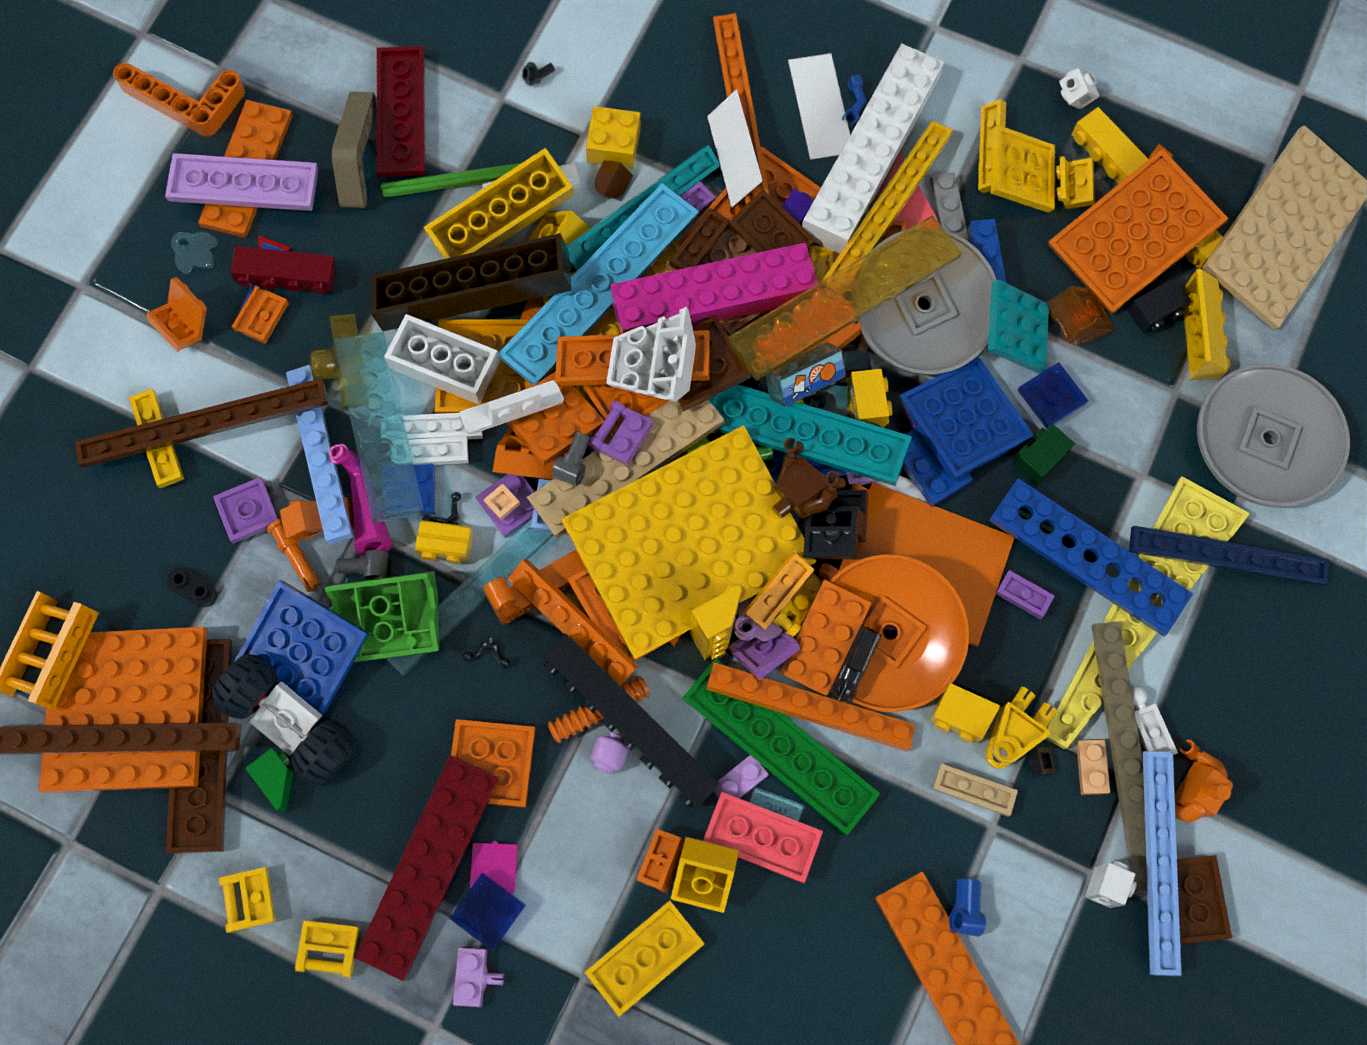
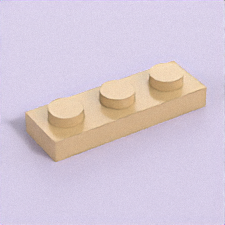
M942 763L939 765L932 788L936 792L1007 817L1011 816L1018 790Z

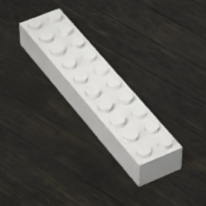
M904 44L900 45L803 220L802 227L816 239L814 243L836 251L839 254L847 245L865 218L934 90L943 68V61Z

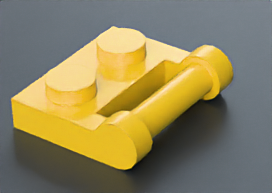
M267 867L219 878V885L223 887L228 922L225 925L226 933L238 932L276 922ZM240 883L245 920L241 921L238 918L234 884Z
M303 920L295 971L305 972L306 970L342 974V977L351 978L354 970V957L360 927ZM309 950L345 954L343 963L309 959L308 952Z

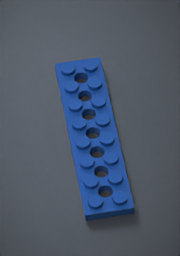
M1020 479L1016 480L989 519L990 522L1163 637L1168 634L1193 595L1192 592ZM1020 508H1027L1031 512V518H1021L1018 510ZM1040 523H1050L1053 527V532L1050 534L1042 532ZM1062 537H1071L1074 540L1075 546L1073 548L1065 547L1062 544ZM1092 551L1096 555V562L1090 563L1086 561L1084 552ZM1106 566H1115L1118 570V577H1110L1106 573ZM1129 580H1136L1140 584L1139 592H1133L1129 589ZM1156 594L1161 597L1163 601L1161 607H1156L1151 603V595Z

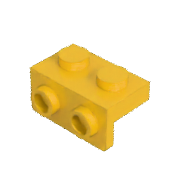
M1065 156L1060 157V165L1056 167L1058 180H1061V187H1057L1058 200L1063 201L1066 209L1094 205L1095 185L1094 162L1092 158L1067 162Z

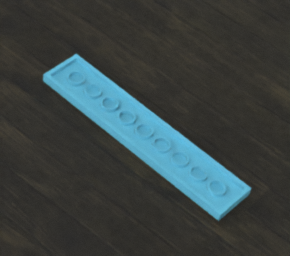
M661 183L571 277L572 291L555 294L498 353V357L531 385L546 378L556 368L558 337L586 336L613 307L611 284L641 278L699 217V211Z

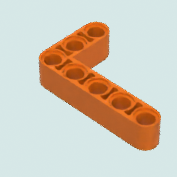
M121 63L113 71L116 81L126 94L205 137L212 136L218 131L245 95L243 83L238 73L234 70L223 71L199 102L131 64Z
M575 549L539 571L561 592H564L571 588L567 579L584 570L585 566ZM504 577L496 578L483 587L485 595L501 624L509 623L536 607L514 585L509 587Z

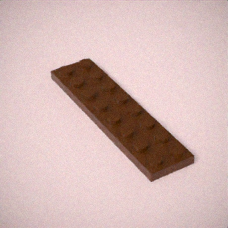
M207 639L202 723H229V716L222 713L216 706L212 697V690L217 680L231 665V639ZM228 751L200 752L198 787L169 788L167 854L223 852Z

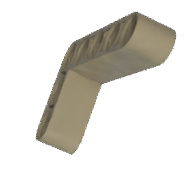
M349 92L332 147V163L339 205L342 208H366L367 191L362 157L376 111L374 92Z

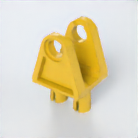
M1020 687L1012 702L1006 703L996 713L985 752L987 763L995 769L1007 767L1047 738L1051 733L1047 726L1058 711L1052 707L1045 715L1051 705L1043 702L1034 718L1025 714L1024 711L1035 698V694L1030 692L1023 699L1029 690L1025 687ZM999 748L1006 752V757L1001 755ZM993 755L1000 761V763L996 762L993 759Z

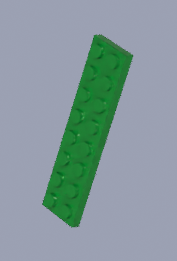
M715 659L682 697V700L847 836L880 793L783 713L706 690L714 662L722 664L718 659Z

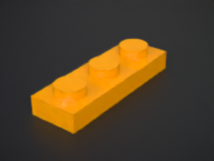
M792 552L743 613L761 629L765 630L814 569L799 555Z

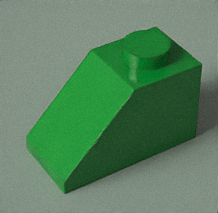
M271 748L245 769L274 808L284 813L288 807L293 771L288 765L292 762L283 751L278 752Z

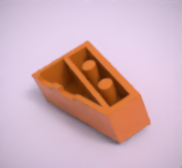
M509 428L497 444L492 472L553 480L552 469L557 458L543 466L515 432Z

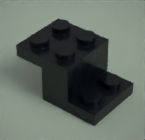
M837 490L838 497L832 501L827 511L816 513L806 518L803 552L805 559H857L858 542H866L869 497L867 490Z

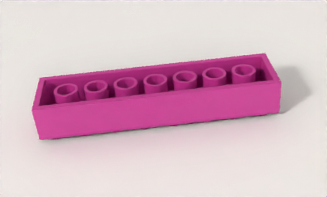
M806 243L614 283L611 284V300L620 334H624L640 326L646 328L658 323V319L665 316L667 319L680 313L679 310L685 307L689 309L693 327L715 315L721 321L812 300V296L818 291L819 285Z

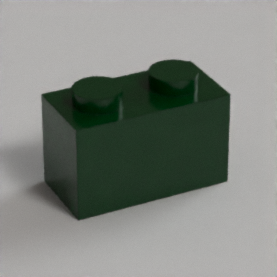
M1053 423L1047 430L1042 427L1033 437L1035 442L1031 446L1026 444L1017 453L1019 459L1015 466L1036 485L1046 477L1076 444Z

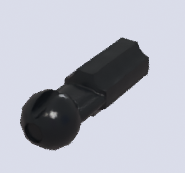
M860 626L840 672L832 683V695L839 702H849L856 696L858 685L882 637V634L870 627Z

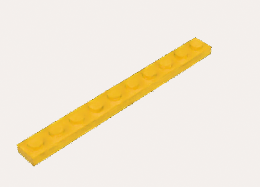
M931 121L822 279L821 288L842 297L845 295L856 279L867 256L881 242L951 138L953 129Z

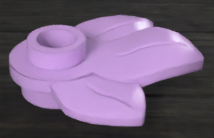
M753 597L739 604V618L735 621L733 627L739 639L749 641L756 638L760 641H769L780 635L782 632L780 626L771 622L763 630L743 613L754 600ZM746 625L751 626V630L748 632L743 631Z

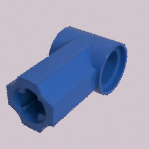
M957 879L956 908L953 909L949 917V926L952 932L979 937L984 933L986 918L980 912L981 882L979 880Z

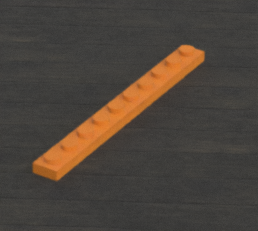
M734 13L713 17L726 95L728 98L736 89L738 91L763 180L745 196V203L747 205L762 189L768 194L769 191L737 16Z

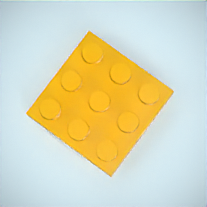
M1000 125L992 128L991 194L1048 213L1054 210L1055 145Z

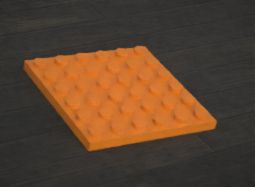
M205 627L90 633L54 711L46 709L45 726L202 723L208 629ZM200 752L42 754L39 792L58 793L198 787Z

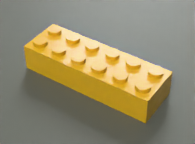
M544 148L424 226V230L443 259L495 248L573 197V186L548 150Z

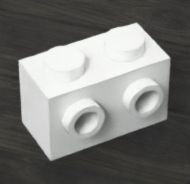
M1117 861L1096 866L1085 898L1109 908L1124 906L1127 898H1130L1135 891L1136 882L1133 881L1135 873L1128 871L1127 865Z

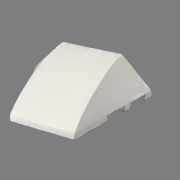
M687 307L679 310V314L670 318L661 317L658 319V323L646 328L640 326L614 337L606 383L612 387L674 402L689 392L696 349L689 309Z

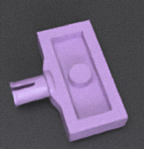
M458 948L453 1005L482 1007L483 994L487 984L503 986L504 980H494V978L504 979V973H488L486 965L488 950Z

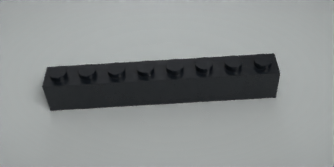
M566 633L543 656L546 661L544 667L553 676H556L557 673L566 680L563 685L573 695L578 692L584 698L581 703L592 714L597 711L603 717L601 723L609 731L613 732L616 729L623 736L620 741L630 751L635 748L642 755L639 760L649 770L654 767L661 773L658 777L660 781L669 789L674 786L681 793L678 798L688 808L692 805L698 808L720 785Z

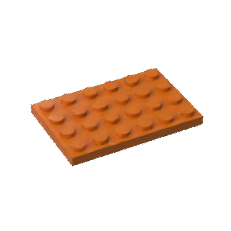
M1161 149L1048 242V245L1112 315L1226 223L1228 217L1175 161Z

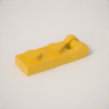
M812 572L772 622L777 626L781 625L786 629L785 633L794 637L800 630L801 624L808 614L823 581Z

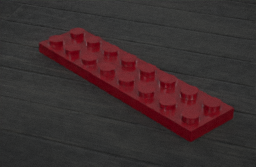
M452 755L449 756L355 954V959L401 981L406 980L500 779L499 777Z

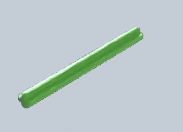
M520 163L385 182L381 184V190L384 197L493 182L520 165Z

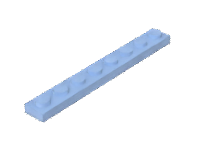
M310 365L286 372L289 386L315 380L313 369ZM322 406L296 413L325 540L328 545H332L353 538L337 467L330 460L329 452L332 446Z
M1145 751L1143 752L1150 974L1181 976L1173 752Z

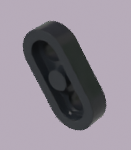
M176 568L168 575V587L174 593L194 605L204 608L215 602L217 597L216 588L210 582L190 570ZM183 576V581L177 584V578ZM200 589H205V593L202 596L197 595Z

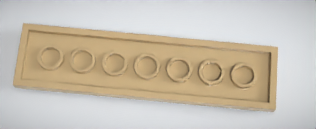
M669 400L646 416L653 420L654 425L628 466L598 451H594L583 459L586 470L579 486H574L554 478L527 497L529 502L555 538H559L566 533L561 522L562 518L663 467L724 425L723 417L711 402L706 400L683 412L677 401Z

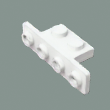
M555 380L460 411L459 417L467 434L471 435L559 405L564 402V397Z

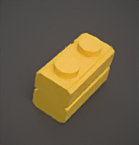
M421 520L415 550L418 555H421L423 560L436 561V558L446 559L447 563L460 565L462 561H469L474 532L471 527Z

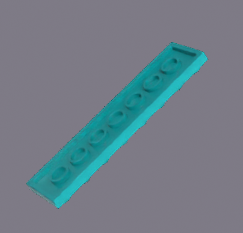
M738 384L709 400L725 421L724 425L715 430L717 432L728 434L744 425L753 443L788 454L789 452L784 448V442L789 437L795 438V443L799 441L804 445V450L800 454H796L798 457L801 456L814 462L892 486H896L912 441V436L795 401L785 406V401L782 397Z

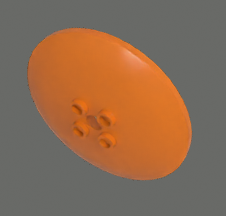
M882 554L858 560L846 566L830 580L873 602L862 625L882 634L858 685L856 696L851 700L853 703L882 712L911 710L933 701L946 690L950 683L954 682L965 662L968 652L969 621L958 592L938 570L912 557ZM891 624L897 628L898 635L896 638L889 639L885 637L883 629L886 625Z

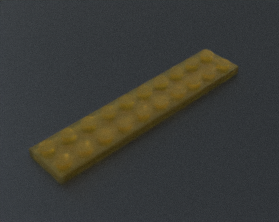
M932 215L728 337L727 342L754 379L758 381L959 259L962 252Z

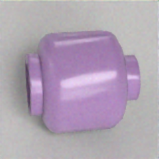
M610 732L608 736H599L590 754V758L594 762L593 767L609 774L622 769L629 749L620 741L622 736Z

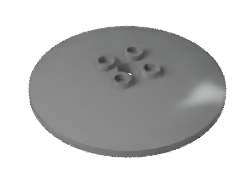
M921 227L904 230L893 234L879 243L862 264L853 290V309L857 315L855 317L856 323H861V335L869 347L881 359L893 367L918 375H938L951 372L972 361L988 344L991 283L996 281V277L982 253L964 238L937 228ZM919 298H926L929 301L930 307L928 310H923L918 306Z
M1256 364L1231 372L1209 391L1198 415V444L1209 470L1229 491L1257 505L1287 508L1315 500L1336 483L1347 464L1350 450V434L1341 407L1322 384L1309 375L1287 366ZM1263 435H1272L1275 441L1274 444L1266 443Z

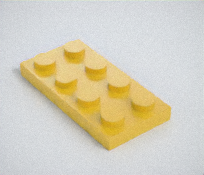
M668 901L584 973L618 1017H620L700 949L704 942L672 902Z

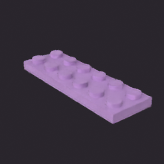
M173 153L165 197L168 201L312 211L319 167L317 163Z

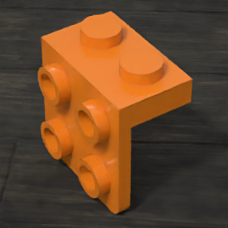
M175 277L170 280L168 303L147 312L146 319L178 352L202 340L206 306L202 300L197 299L185 283H182Z

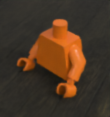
M1186 740L1191 749L1183 751L1180 748V752L1189 760L1197 759V762L1193 763L1174 794L1175 818L1192 823L1200 818L1217 814L1223 802L1230 798L1233 783L1227 779L1228 773L1220 760L1205 751L1201 753L1200 748L1192 740Z

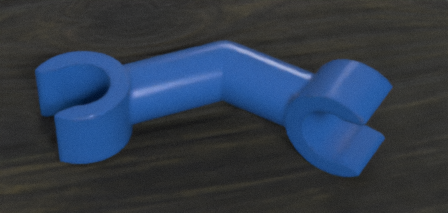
M860 74L851 76L852 80L847 81L849 89L854 92L857 100L852 109H848L842 116V121L846 116L853 118V123L850 127H853L858 122L859 113L867 103L862 89L863 80Z

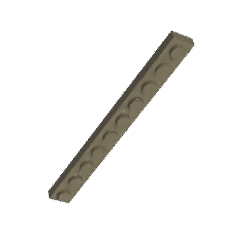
M1120 621L1097 623L1091 625L1130 872L1135 873L1133 880L1136 882L1135 891L1147 890L1143 760Z

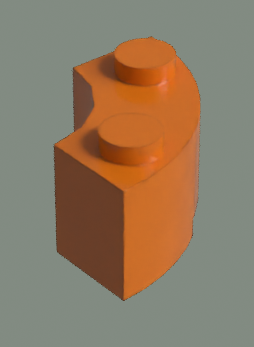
M344 497L351 528L354 529L352 498ZM294 500L289 503V506L280 510L286 539L307 540L313 539L319 533H323L316 501Z

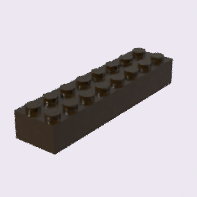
M561 233L375 274L372 275L371 315L382 331L399 328L406 314L429 322L572 291L569 250Z

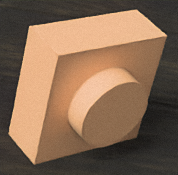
M501 484L483 499L484 503L500 520H503L520 505L519 500L504 484Z

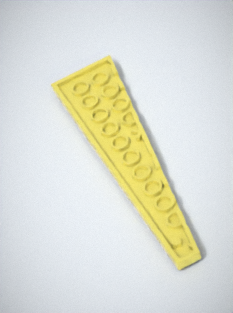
M1181 476L1152 529L1228 542L1250 513ZM1142 554L1137 556L1189 591L1209 567ZM1136 580L1128 581V587L1131 591H1140V584ZM1156 594L1150 596V601L1154 606H1162L1163 601L1160 596ZM1112 603L1102 623L1120 621L1127 668L1129 670L1133 662L1143 652L1157 632ZM1092 640L1056 708L1058 713L1047 726L1051 733L1045 739L1064 750L1069 747L1103 702L1094 640Z

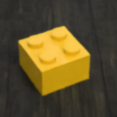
M593 106L586 143L587 163L602 164L603 160L621 162L626 168L634 169L641 129L640 112Z
M686 837L671 900L724 913L739 850Z

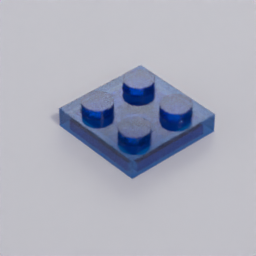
M1060 362L1024 383L1017 390L1046 429L1052 423H1058L1088 403V399Z
M482 872L449 919L490 950L494 951L527 904Z

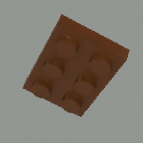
M764 189L728 223V226L756 253L806 243L808 249L816 240Z
M1217 856L1177 859L1180 944L1231 939L1232 934Z

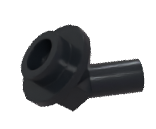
M528 62L522 70V77L528 86L540 84L542 78L556 70L551 62L540 69L537 68L534 62Z

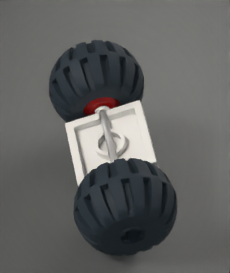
M251 654L238 658L227 668L213 687L212 697L216 706L225 715L237 719L249 717L260 707L250 723L289 756L293 754L292 764L294 770L302 780L312 785H326L345 766L356 751L357 743L354 735L346 726L330 720L320 723L311 732L323 715L283 682L277 684L278 678L275 669L267 660Z

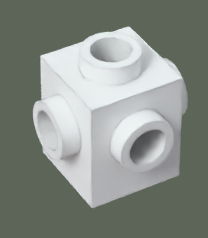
M1080 68L1073 69L1066 74V77L1059 81L1062 87V97L1069 105L1075 108L1082 109L1100 97L1095 86L1097 83L1096 79L1090 71L1087 72Z

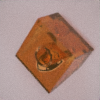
M1070 286L1047 302L1051 309V317L1058 322L1062 330L1061 335L1069 344L1081 345L1115 330L1101 303L1089 288Z

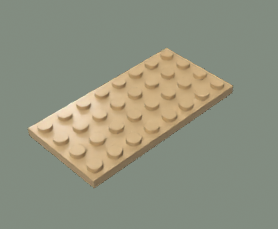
M1305 125L1300 127L1202 269L1218 279V282L1273 330L1279 328L1367 198V180Z

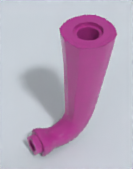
M345 444L334 445L329 452L330 460L334 465L341 464L347 471L350 480L355 551L365 556V552L369 550L385 552L390 550L393 543L370 475L364 463Z

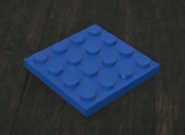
M979 356L959 369L943 373L901 394L897 399L952 481L1030 441L1034 437L1032 431Z
M279 580L235 661L246 654L256 655L267 660L275 669L278 678L277 684L283 682L323 715L316 725H318L370 633L285 581Z

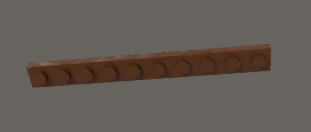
M322 378L75 441L78 465L85 468L329 405L325 383Z
M184 723L0 727V755L239 751L241 724Z

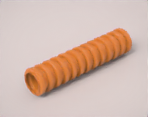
M638 676L636 681L630 680L628 685L624 683L622 689L632 699L641 702L643 697H650V692L643 678ZM579 706L577 711L571 710V714L567 715L565 713L563 718H556V722H548V727L555 741L559 744L561 739L565 738L567 740L569 735L575 736L577 731L583 732V728H590V724H598V720L603 719V717L597 711L592 714L586 707L582 708Z

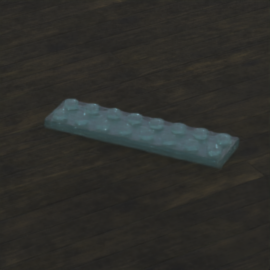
M384 332L334 339L372 523L422 515L424 513L393 371L388 367L384 358L388 350Z

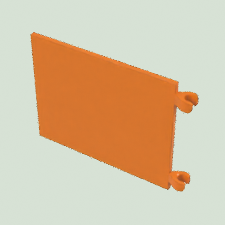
M872 482L870 489L867 490L869 497L866 542H858L857 559H843L839 570L830 564L823 563L818 576L831 580L846 566L874 555L897 554L925 562L944 575L958 592L969 621V644L977 647L1014 537L939 507H931L926 502ZM854 483L850 490L867 489L857 483Z

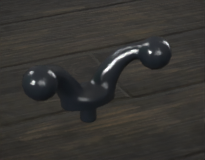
M454 492L451 495V515L447 519L424 515L422 520L458 525L457 520L460 516L457 510V502L460 501L461 494Z
M489 637L488 643L481 642L480 647L474 653L466 651L463 654V659L468 662L479 657L487 649H491L503 668H507L510 665L508 658H502L499 645L493 644L494 637Z

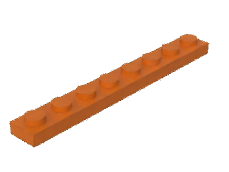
M714 662L706 690L906 752L911 748L915 724L839 702L835 699L764 677L758 680L751 673Z

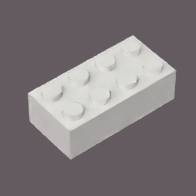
M407 314L384 356L389 369L480 405L500 364L497 350Z

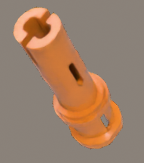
M281 518L272 522L266 530L275 538L278 543V550L286 554L296 574L304 584L306 591L316 590L322 583L298 546L299 540L286 539Z

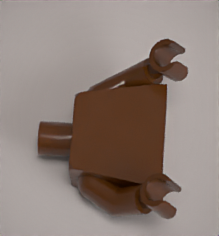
M787 438L784 442V448L789 454L785 455L777 483L775 484L776 492L781 500L772 507L773 511L781 519L792 510L801 518H807L810 515L827 511L832 501L838 497L836 489H841L845 486L844 478L839 477V472L829 471L824 476L803 457L799 456L797 458L796 454H800L804 450V445L799 441L795 443V438Z

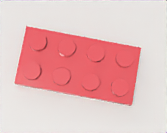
M721 792L703 841L739 850L738 858L804 884L823 831Z

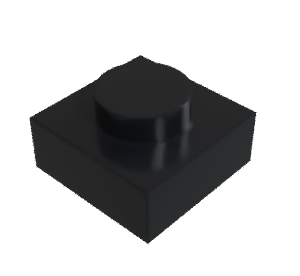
M1037 747L1028 751L1029 766L1033 776L1057 774L1051 748Z

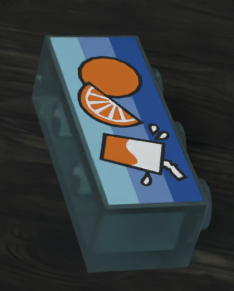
M826 342L765 372L770 399L783 407L791 406L796 401L806 396H811L818 390L833 385L838 380L846 377L842 349Z

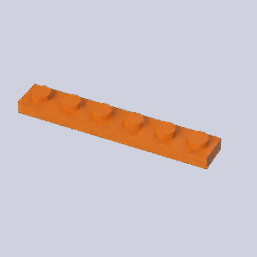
M527 558L523 559L507 578L619 686H622L638 668L609 637Z

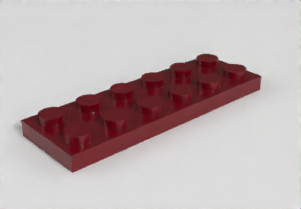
M424 46L377 48L376 173L378 177L426 175Z

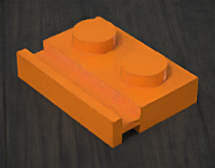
M255 286L233 323L232 328L234 331H239L254 340L266 344L289 302L283 297Z

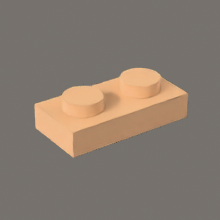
M1105 740L1077 741L1076 748L1081 795L1109 794L1110 786Z

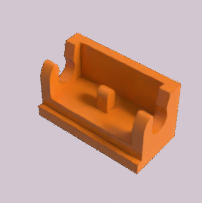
M656 828L636 880L667 894L678 867L685 841L681 837Z

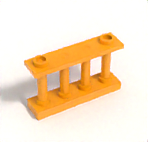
M37 591L0 667V692L11 697L14 696L16 689L29 693V702L54 711L99 613L76 602L73 603L70 611L56 607L57 600ZM51 616L65 620L59 635L44 631ZM39 641L53 644L47 659L33 655ZM28 665L42 669L36 684L22 680Z

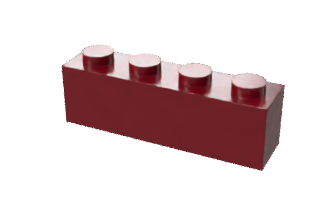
M235 246L230 273L235 283L245 287L260 285L267 289L280 287L294 292L309 290L316 294H324L325 292L333 293L337 266L334 256Z

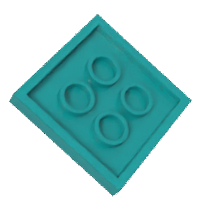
M1001 280L992 282L988 351L1038 374L1046 372L1049 304Z

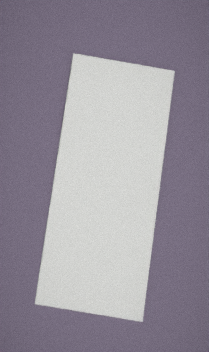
M824 54L788 60L810 159L840 155L850 137L846 118L842 121L845 111L832 55Z
M737 89L707 116L731 207L763 181Z

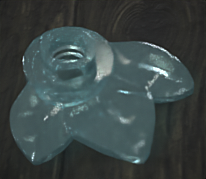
M187 232L175 234L171 240V247L176 253L175 265L186 275L191 272L193 266L213 268L214 259L210 249L218 244V240L206 232H197L192 235ZM186 240L188 245L182 247L179 245V242Z

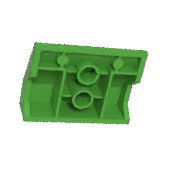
M435 571L334 584L325 587V592L332 602L333 611L370 633L354 662L439 651V612Z

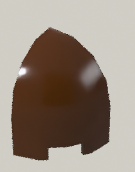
M603 160L595 178V188L599 194L606 198H618L626 191L634 175L621 162Z

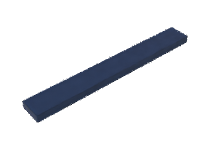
M1140 526L1131 527L1129 552L1321 586L1328 585L1329 559Z

